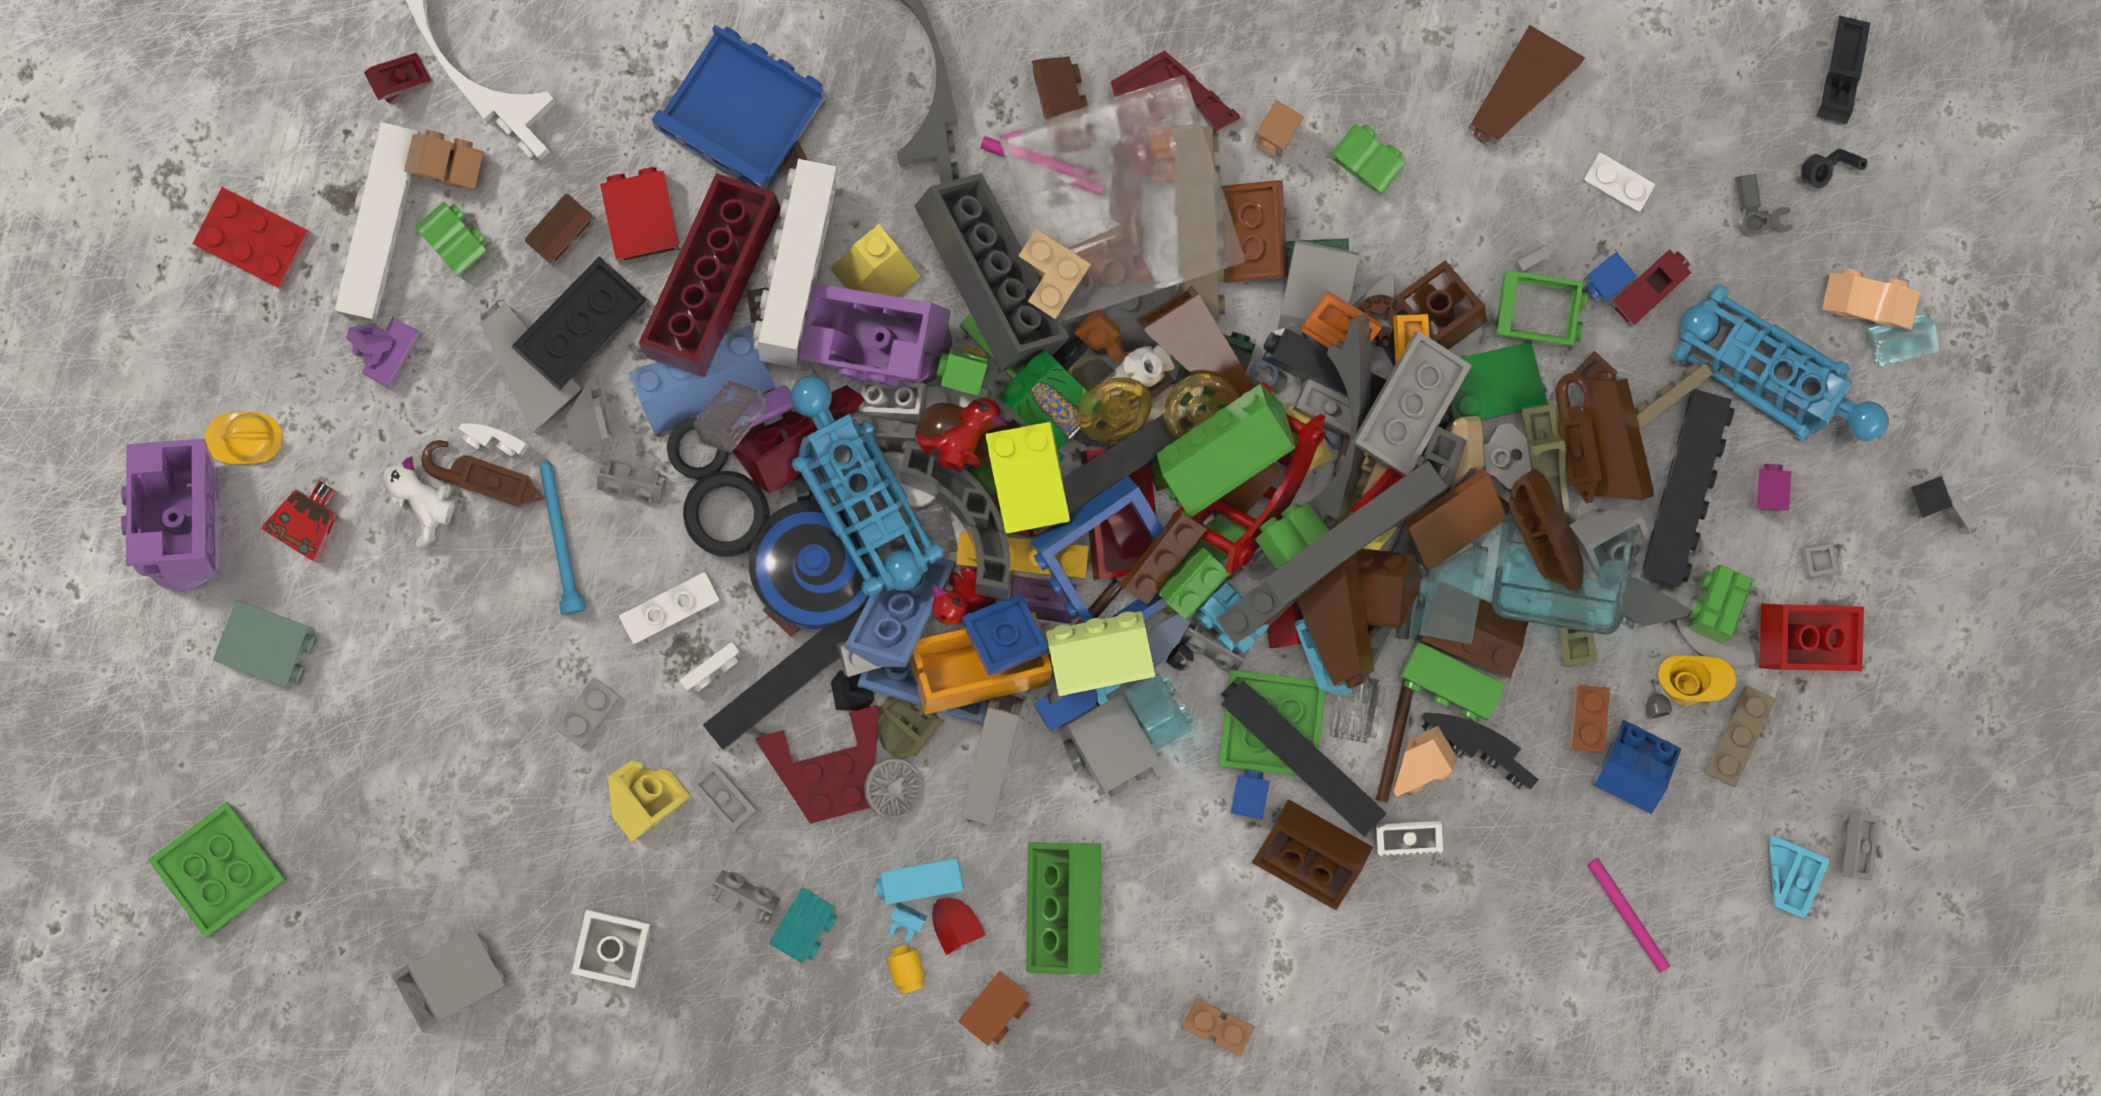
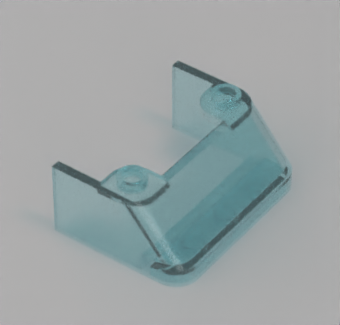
M1510 510L1503 520L1492 597L1494 611L1499 616L1508 619L1603 635L1615 632L1622 622L1631 584L1638 530H1631L1625 542L1623 559L1612 558L1603 563L1599 571L1598 580L1583 578L1582 584L1578 589H1564L1566 585L1556 583L1550 578L1546 580L1539 570H1535L1536 564L1526 543L1513 541L1515 519Z
M1474 545L1422 575L1420 589L1415 598L1418 600L1411 633L1412 639H1416L1420 629L1419 635L1472 644L1488 547Z

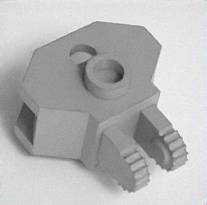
M1512 423L1496 426L1488 442L1483 444L1485 466L1482 470L1484 469L1506 490H1510L1522 475L1532 470L1527 437ZM1513 450L1520 453L1518 461L1511 459L1510 454Z

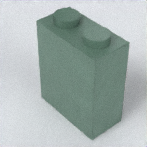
M235 600L213 661L282 687L290 688L292 683L297 684L301 677L303 666L299 664L303 653L308 654L314 643L315 636L311 634L313 627L241 600Z

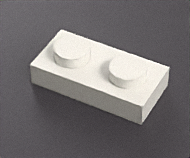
M1601 152L1597 155L1583 180L1586 184L1637 213L1641 211L1656 185Z
M734 642L729 643L680 679V682L687 691L694 688L699 692L713 681L710 678L712 674L719 669L725 673L739 662L736 657L741 654L740 650Z

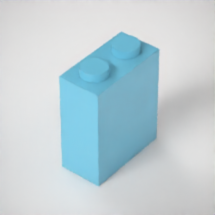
M959 857L880 872L881 879L875 880L878 898H885L886 905L964 890Z

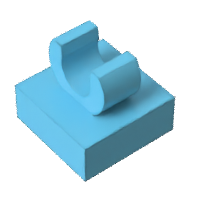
M899 902L890 917L894 922L890 926L889 934L893 936L896 928L903 926L908 931L905 942L908 943L912 940L915 931L920 932L927 915Z

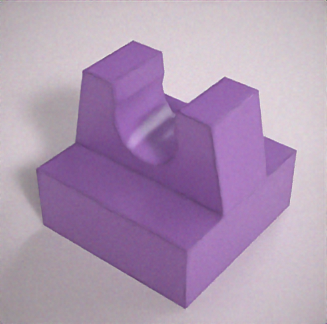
M375 323L349 327L346 339L353 344L352 353L355 356L365 355L363 363L367 366L378 364L382 353L391 351L393 339Z

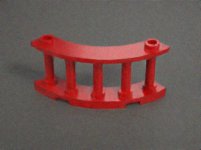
M1264 382L1260 383L1272 394L1273 387ZM1286 413L1290 430L1300 435L1294 455L1287 453L1277 460L1278 463L1288 467V470L1278 489L1271 486L1262 495L1269 499L1270 502L1258 519L1224 502L1222 497L1192 516L1203 523L1211 513L1216 514L1218 512L1248 529L1236 542L1225 538L1206 527L1207 530L1200 537L1229 554L1225 572L1232 574L1240 566H1246L1251 561L1253 554L1260 547L1255 540L1262 533L1259 527L1273 517H1276L1278 521L1281 520V513L1290 506L1307 474L1317 447L1324 439L1325 431L1323 426L1325 415L1320 413L1305 424Z

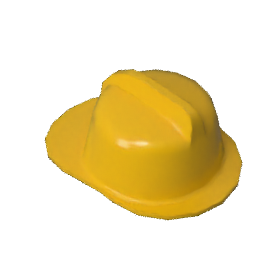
M229 412L220 414L210 422L204 437L212 457L220 462L229 464H258L267 462L278 453L283 439L281 428L277 422L267 414L258 412Z
M1674 655L1665 659L1658 671L1659 683L1664 692L1667 693L1672 701L1682 706H1693L1701 701L1721 700L1729 696L1735 689L1737 680L1735 671L1729 663L1711 656Z

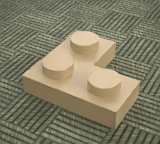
M1035 229L1018 255L1045 273V276L1028 302L1056 319L1091 264L1038 229Z

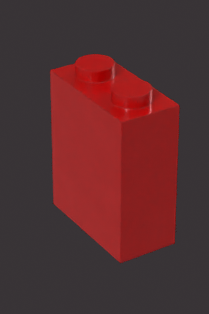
M649 167L638 170V176L626 178L625 174H616L606 177L607 182L601 183L600 187L615 258L618 263L681 249L666 174L663 170L657 171V167Z

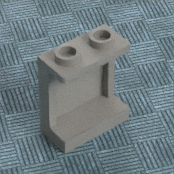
M1122 694L1060 729L1066 740L1071 738L1099 787L1096 790L1099 796L1107 792L1110 797L1118 794L1127 788L1125 784L1127 780L1134 776L1137 781L1144 779L1154 773L1152 766L1160 762Z

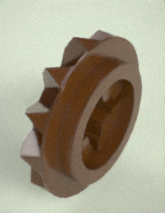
M1380 294L1368 297L1359 305L1358 309L1370 317L1372 315L1369 312L1380 315L1386 309H1389L1386 320L1393 327L1392 329L1389 326H1381V330L1375 336L1371 345L1383 347L1393 344V316L1406 315L1404 308L1395 298Z

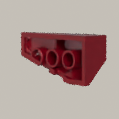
M847 385L831 392L832 399L829 410L835 421L848 414L852 415L864 401L863 396ZM790 410L782 414L783 419L766 426L762 422L746 429L727 441L728 446L752 480L768 493H772L786 486L787 482L798 476L799 472H795L791 463H793V459L799 457L798 454L803 438L818 430L811 417H805L797 411L792 412Z

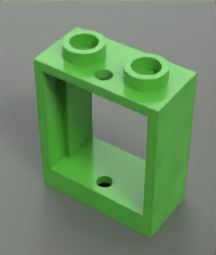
M1506 270L1503 274L1494 337L1566 348L1573 347L1574 341H1580L1583 322L1577 321L1579 309L1584 310L1587 301V290H1582L1583 281ZM1518 283L1571 291L1564 337L1511 329Z

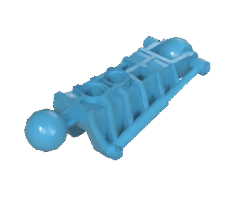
M1715 285L1708 296V301L1702 299L1698 305L1688 308L1682 314L1680 320L1681 334L1678 337L1682 344H1678L1673 352V361L1680 365L1686 364L1687 361L1691 364L1698 361L1701 366L1704 365L1705 362L1692 355V348L1714 360L1712 366L1716 370L1711 375L1712 377L1731 388L1734 394L1792 429L1797 439L1801 441L1807 440L1810 434L1826 428L1834 414L1847 420L1850 433L1858 440L1872 442L1881 438L1886 433L1889 426V416L1880 404L1872 401L1856 404L1845 397L1854 383L1846 376L1850 371L1847 363L1843 361L1836 363L1776 324L1771 325L1727 297L1729 292L1723 285ZM1724 304L1742 316L1738 319L1718 306ZM1722 320L1731 325L1733 329L1720 350L1716 351L1706 344L1713 341L1719 334ZM1751 321L1763 329L1759 331L1749 325V322ZM1761 346L1774 355L1769 359L1756 350ZM1751 358L1766 365L1761 376L1746 368ZM1781 366H1788L1793 370L1792 375L1786 380L1778 379L1775 376L1776 370ZM1722 368L1734 374L1733 380L1719 371ZM1745 381L1746 383L1754 387L1755 391L1749 388L1748 386L1744 385L1743 382ZM1807 383H1818L1821 386L1820 392L1814 396L1806 395L1803 392V388ZM1767 395L1768 397L1772 398L1776 401V404L1771 402L1764 396ZM1788 408L1793 412L1797 413V417L1787 412L1785 409Z
M817 376L801 378L794 384L790 399L795 410L805 417H811L818 430L803 438L798 454L799 457L793 459V463H791L795 472L802 473L836 536H840L865 580L862 582L861 587L865 595L870 597L880 592L882 587H885L887 591L892 589L906 591L914 588L920 582L923 573L928 571L927 563L932 564L944 557L942 547L937 545V543L932 545L907 502L908 497L872 435L874 428L871 422L865 421L859 424L851 414L835 421L829 410L832 399L829 385L825 380ZM839 445L847 447L850 453V458L845 464H840L834 458V450ZM814 468H818L825 481L824 483H821ZM854 474H859L865 481V487L859 493L852 491L849 486V480ZM886 487L889 489V491H890L891 495L893 496L895 502H893V500H892L890 494L888 493ZM826 490H830L837 503L836 505L833 504ZM874 493L884 508L877 512L869 497ZM863 500L871 516L859 521L852 505ZM902 507L909 520L908 523L904 522L898 508ZM839 511L842 512L849 526L846 527L840 514L838 513ZM912 528L925 548L923 553L920 552L909 531ZM852 532L861 545V548L856 550L848 535ZM901 535L908 550L900 549L893 551L882 564L875 548ZM867 553L878 577L871 576L860 557L861 555Z

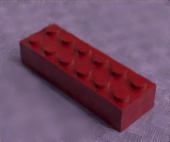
M718 173L715 174L639 340V345L646 358L705 378L781 210L774 192Z

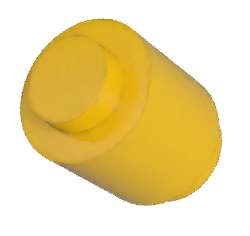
M908 943L891 948V955L886 957V961L894 986L899 988L900 994L925 987L923 979L926 977L917 948H910Z

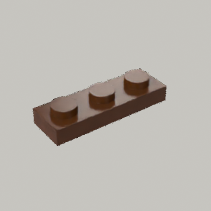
M1178 509L1122 580L1120 585L1123 590L1148 604L1207 530L1205 525L1183 510Z

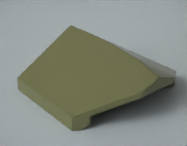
M889 696L879 708L877 733L882 747L895 758L916 757L942 725L943 721L935 713L925 715L922 706Z

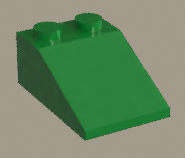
M1527 342L1462 357L1461 359L1472 366L1451 401L1448 410L1452 414L1451 421L1453 423L1460 417L1478 416L1481 421L1520 412L1521 408L1547 404L1532 343Z

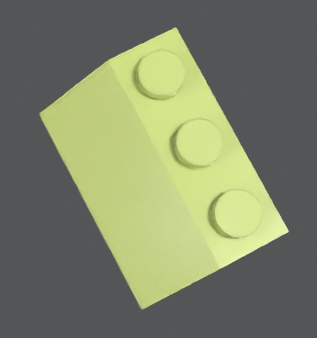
M1142 611L1135 613L1124 612L1116 617L1106 619L1094 618L1086 623L1072 626L1060 625L1046 631L1059 696L1155 677Z

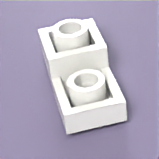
M462 423L458 428L465 433L462 439L476 449L481 444L489 449L494 440L497 439L499 442L496 447L512 457L515 452L523 456L529 447L528 444L493 427Z

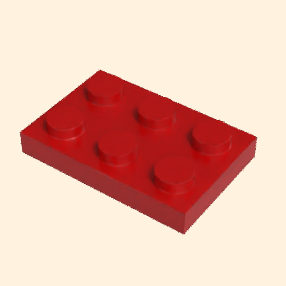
M221 187L192 244L280 288L309 231Z

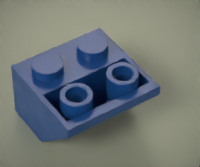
M1623 720L1602 761L1593 785L1652 814L1668 788L1682 748Z

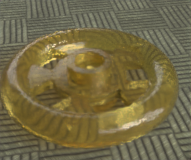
M1208 373L1191 375L1180 381L1167 397L1164 407L1166 426L1171 435L1177 440L1194 427L1215 415L1219 411L1218 404L1230 405L1239 398L1234 387L1222 377ZM1204 386L1217 389L1213 398L1202 394ZM1189 392L1194 397L1184 407L1179 402ZM1199 406H1207L1203 414L1196 413ZM1185 415L1193 424L1186 430L1182 428L1178 421Z
M1119 377L1106 380L1090 390L1081 402L1078 410L1079 426L1087 437L1098 442L1110 443L1123 440L1140 429L1147 421L1152 409L1151 394L1147 387L1136 379ZM1123 390L1122 395L1111 396V392ZM1138 397L1139 404L1131 407L1129 400ZM1101 402L1099 411H1092L1095 404ZM1101 419L1107 423L1103 429L1095 426Z

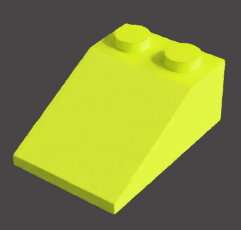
M1051 422L986 434L991 467L1006 534L1070 522L1055 435Z

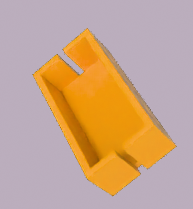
M1033 612L1031 614L1040 630L1036 614ZM965 629L919 639L909 659L915 683L918 682L917 690L925 715L1049 686L1053 671L1048 654H1045L988 677Z

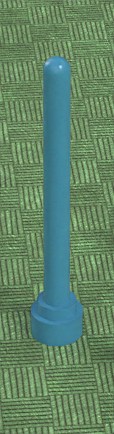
M543 461L539 468L564 593L561 595L562 601H559L561 615L586 611L585 599L580 596V591H576L553 467L549 461Z

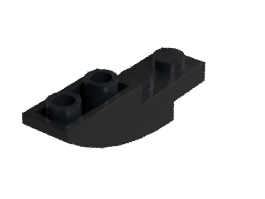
M1425 712L1419 717L1425 722L1421 726L1425 731L1436 726L1440 728L1458 758L1462 760L1464 756H1467L1469 759H1472L1480 750L1483 753L1480 759L1494 770L1499 766L1506 771L1508 775L1505 779L1518 790H1521L1523 786L1531 790L1539 780L1514 760L1521 748L1496 731L1477 722L1453 715Z

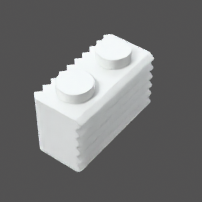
M1441 821L1377 824L1374 827L1375 851L1380 857L1383 855L1389 856L1390 854L1392 856L1396 854L1401 856L1402 854L1408 855L1409 853L1411 855L1416 853L1419 855L1422 853L1428 854L1429 852L1431 854L1435 852L1440 854L1443 851Z

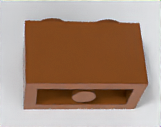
M1574 685L1568 750L1605 752L1609 687Z
M999 970L958 1022L987 1046L992 1041L998 1045L1010 1030L1005 1026L1013 1016L1019 1019L1030 1006L1026 1001L1030 994Z

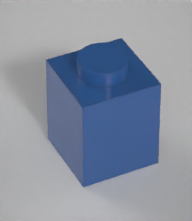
M1616 251L1584 278L1587 283L1584 288L1595 301L1600 299L1605 303L1634 280L1637 275Z
M1245 770L1244 776H1236L1230 808L1231 814L1263 819L1270 781L1263 780L1264 773Z

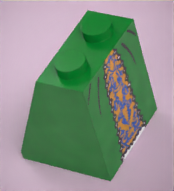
M1044 349L1037 356L1033 357L1028 365L998 395L1029 426L1051 422L1057 451L1102 406L1090 392Z

